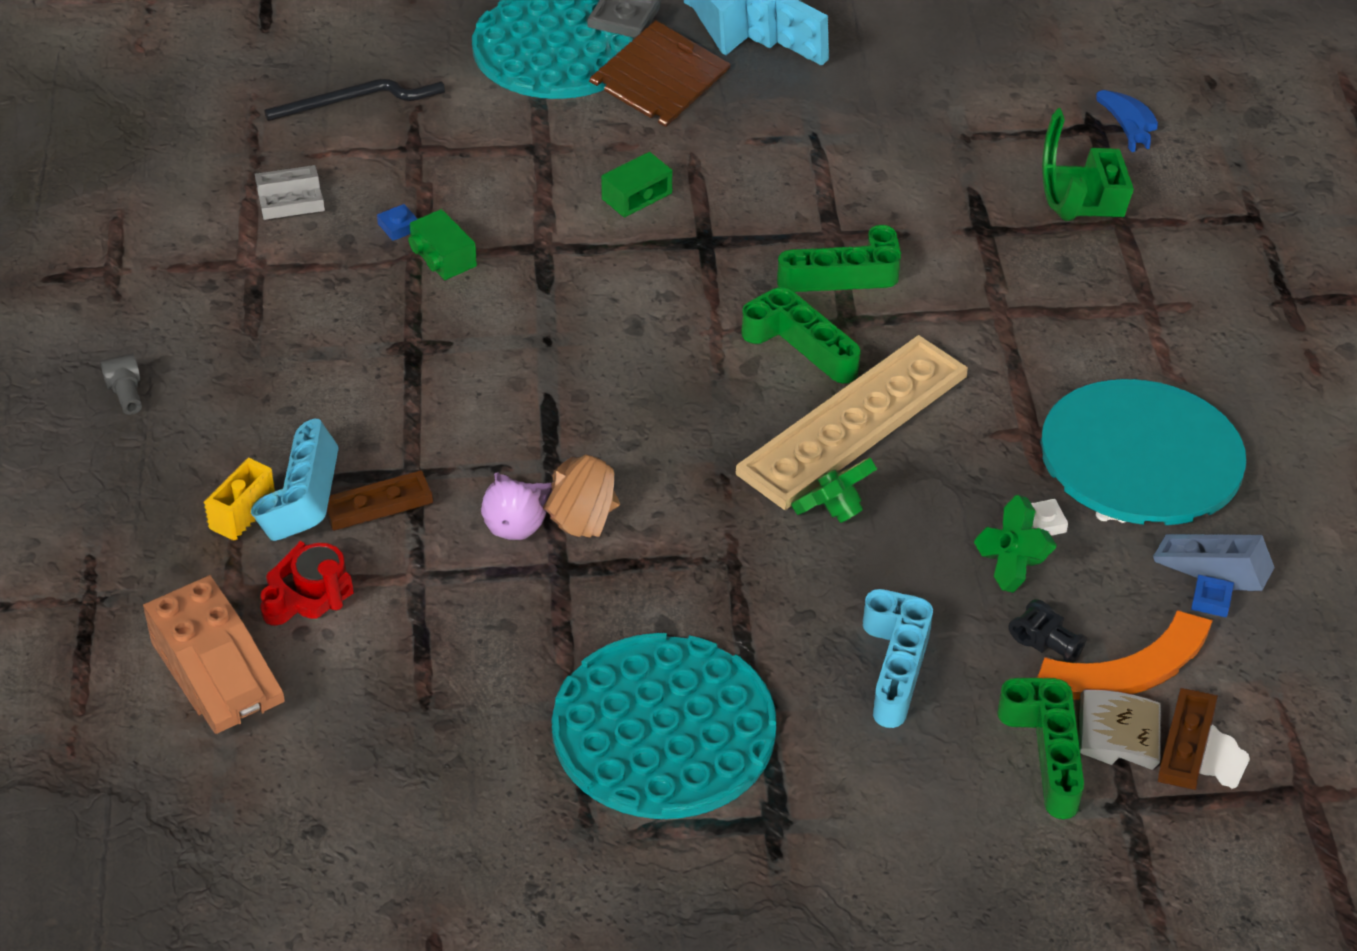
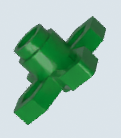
M871 457L839 473L835 469L819 478L820 486L792 502L791 506L796 514L800 515L814 506L824 503L832 518L836 516L839 523H842L863 510L860 504L862 499L853 484L876 471L877 467Z
M1015 495L1004 507L1003 530L986 527L974 540V544L981 556L990 559L998 558L994 578L1001 590L1014 593L1026 580V566L1042 563L1056 548V543L1049 531L1040 528L1032 529L1036 510L1028 498L1020 495Z

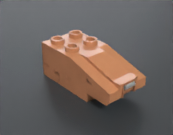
M211 575L143 604L152 645L197 714L204 716L215 734L237 724L240 725L241 718L259 710L263 714L264 711L285 702L282 689L247 628Z

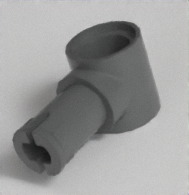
M131 353L100 361L106 387L108 390L112 389L118 395L123 413L128 415L138 413L142 409L137 391L138 382H141L134 354Z

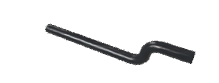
M378 79L265 109L264 113L267 121L383 90L391 92L398 99L415 101L445 93V88L442 81L415 89H405L393 80Z

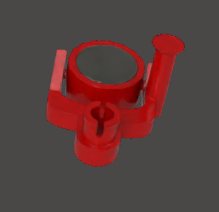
M300 540L267 573L268 586L261 591L262 602L260 609L263 620L271 626L284 624L296 613L309 619H317L329 609L340 610L343 607L342 601L354 594L351 575L346 571L343 553L336 546L329 543L306 545ZM291 573L293 574L297 592L293 591L282 580Z

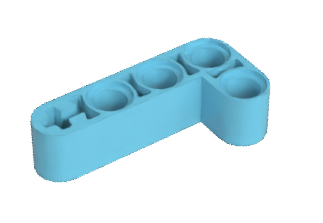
M320 419L308 420L296 430L283 489L261 497L251 508L252 516L269 539L273 541L281 540L310 529L319 524L326 515L339 448Z
M877 589L868 593L865 598L863 628L869 635L890 640L876 686L873 717L879 725L886 728H894L904 723L930 637L933 607L927 600L920 597Z

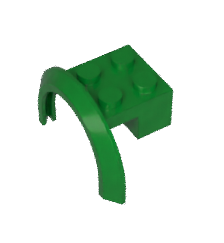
M1058 108L1051 117L1043 149V186L1049 206L1064 221H1072L1077 216L1124 217L1134 188L1120 149L1091 148L1085 166H1056L1057 147L1065 121L1061 108Z

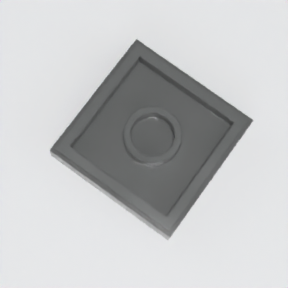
M599 0L588 17V27L636 38L653 21L661 7V0Z

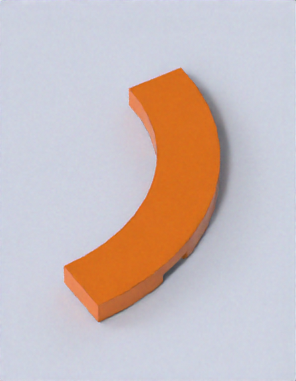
M1177 610L1173 621L1161 637L1135 654L1101 663H1070L1044 658L1037 678H1055L1065 681L1071 687L1073 700H1080V693L1083 690H1107L1127 694L1143 692L1179 673V669L1198 654L1206 641L1213 620Z

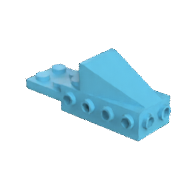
M684 0L685 4L695 10L717 47L724 55L730 53L749 37L768 48H771L778 42L782 46L797 52L806 59H810L821 66L829 60L828 15L799 0Z

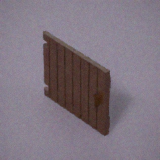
M655 20L632 42L625 46L624 49L610 59L607 64L602 66L599 71L595 72L590 77L589 82L596 86L603 82L606 84L604 91L649 118H653L655 115L660 116L658 123L667 127L681 112L727 72L731 64Z

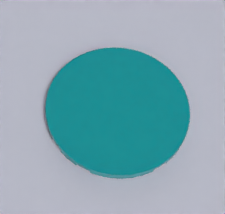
M501 0L498 2L497 7L491 11H485L477 21L476 29L472 34V52L480 70L490 80L503 88L531 97L567 99L603 91L606 84L601 82L596 86L589 82L590 77L635 38L588 27V17L599 0Z
M1116 379L1085 385L1060 399L1048 413L1043 425L1041 436L1042 459L1051 477H1056L1064 486V491L1084 506L1100 514L1125 522L1144 524V521L1164 522L1165 525H1175L1193 522L1194 517L1206 513L1211 515L1228 504L1237 494L1246 469V450L1243 441L1227 417L1200 397L1159 382Z
M667 633L636 635L610 643L581 661L582 665L571 676L566 677L555 698L556 702L551 720L552 739L556 755L566 774L584 793L594 800L619 812L637 817L678 819L697 816L720 808L738 798L757 781L765 770L774 749L776 738L775 706L771 694L760 675L737 654L733 656L718 648L717 643L691 635L687 639L667 637Z

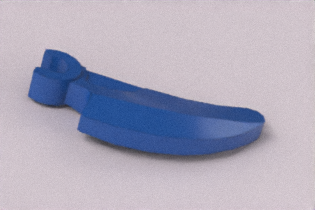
M1107 90L1098 91L1096 93L1097 102L1106 107L1121 125L1128 138V149L1131 152H1135L1136 143H1142L1146 149H1150L1151 136L1148 132L1158 128V122L1152 111L1142 102L1131 96Z

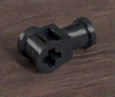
M1039 599L1030 601L1026 606V611L1020 617L1012 619L1008 625L1010 634L1018 643L1024 646H1031L1041 653L1049 647L1064 656L1065 662L1073 663L1076 661L1087 641V637L1083 634L1076 635L1064 628V617L1055 613L1047 603Z

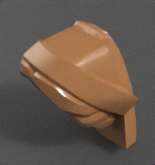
M585 454L578 458L571 457L554 471L551 483L552 493L544 504L543 509L551 515L550 519L556 522L559 528L567 534L575 537H600L608 513L620 506L619 499L613 490L614 469L606 464L605 461Z

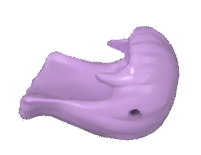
M495 473V481L490 484L483 497L481 514L484 522L495 536L507 540L526 539L544 521L547 511L543 509V506L552 493L551 483L532 484L518 482L506 475Z

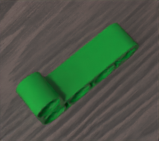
M876 225L869 230L867 246L786 250L778 257L777 285L778 287L789 288L794 292L893 287L899 280L901 261L897 233L890 226Z
M777 287L744 305L742 309L741 334L745 341L761 344L780 335L837 383L847 384L857 379L860 362V347L794 291L789 288Z
M1055 678L1008 679L1001 687L997 711L998 718L1003 724L1010 727L1036 728L1045 808L1055 818L1070 819L1079 810L1084 787L1071 687L1065 681Z

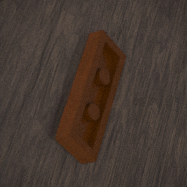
M422 470L330 495L326 516L332 530L335 531L433 503L432 492Z
M1184 688L1180 689L1159 770L1158 782L1196 790L1217 706L1218 695Z

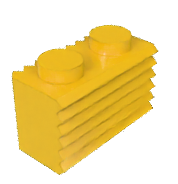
M247 458L203 502L210 530L231 540H238L237 536H241L243 531H247L246 527H250V523L255 522V518L251 514V508L255 502L261 497L275 492L272 469L251 458Z

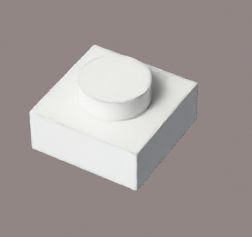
M1056 499L1031 503L1036 510L1032 529L1040 528L1047 530L1051 536L1067 532L1068 522Z

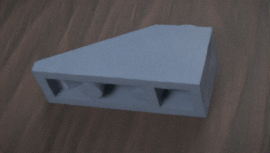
M1166 534L1153 556L1156 563L1198 578V575L1234 582L1233 590L1262 591L1275 568L1262 535Z

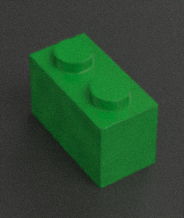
M651 152L641 155L601 175L602 200L625 218L672 194V169Z
M442 209L410 222L411 236L408 238L412 251L415 254H419L426 261L429 269L433 272L436 271L444 281L477 266L475 242Z

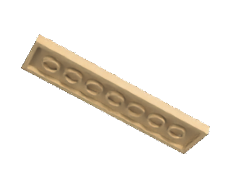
M918 335L736 465V475L786 511L791 507L792 502L820 485L819 478L835 469L837 472L843 469L965 379L968 367Z

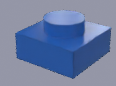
M405 204L377 214L378 225L392 241L409 235L410 222L417 220Z
M1198 575L1191 610L1227 618L1234 582Z

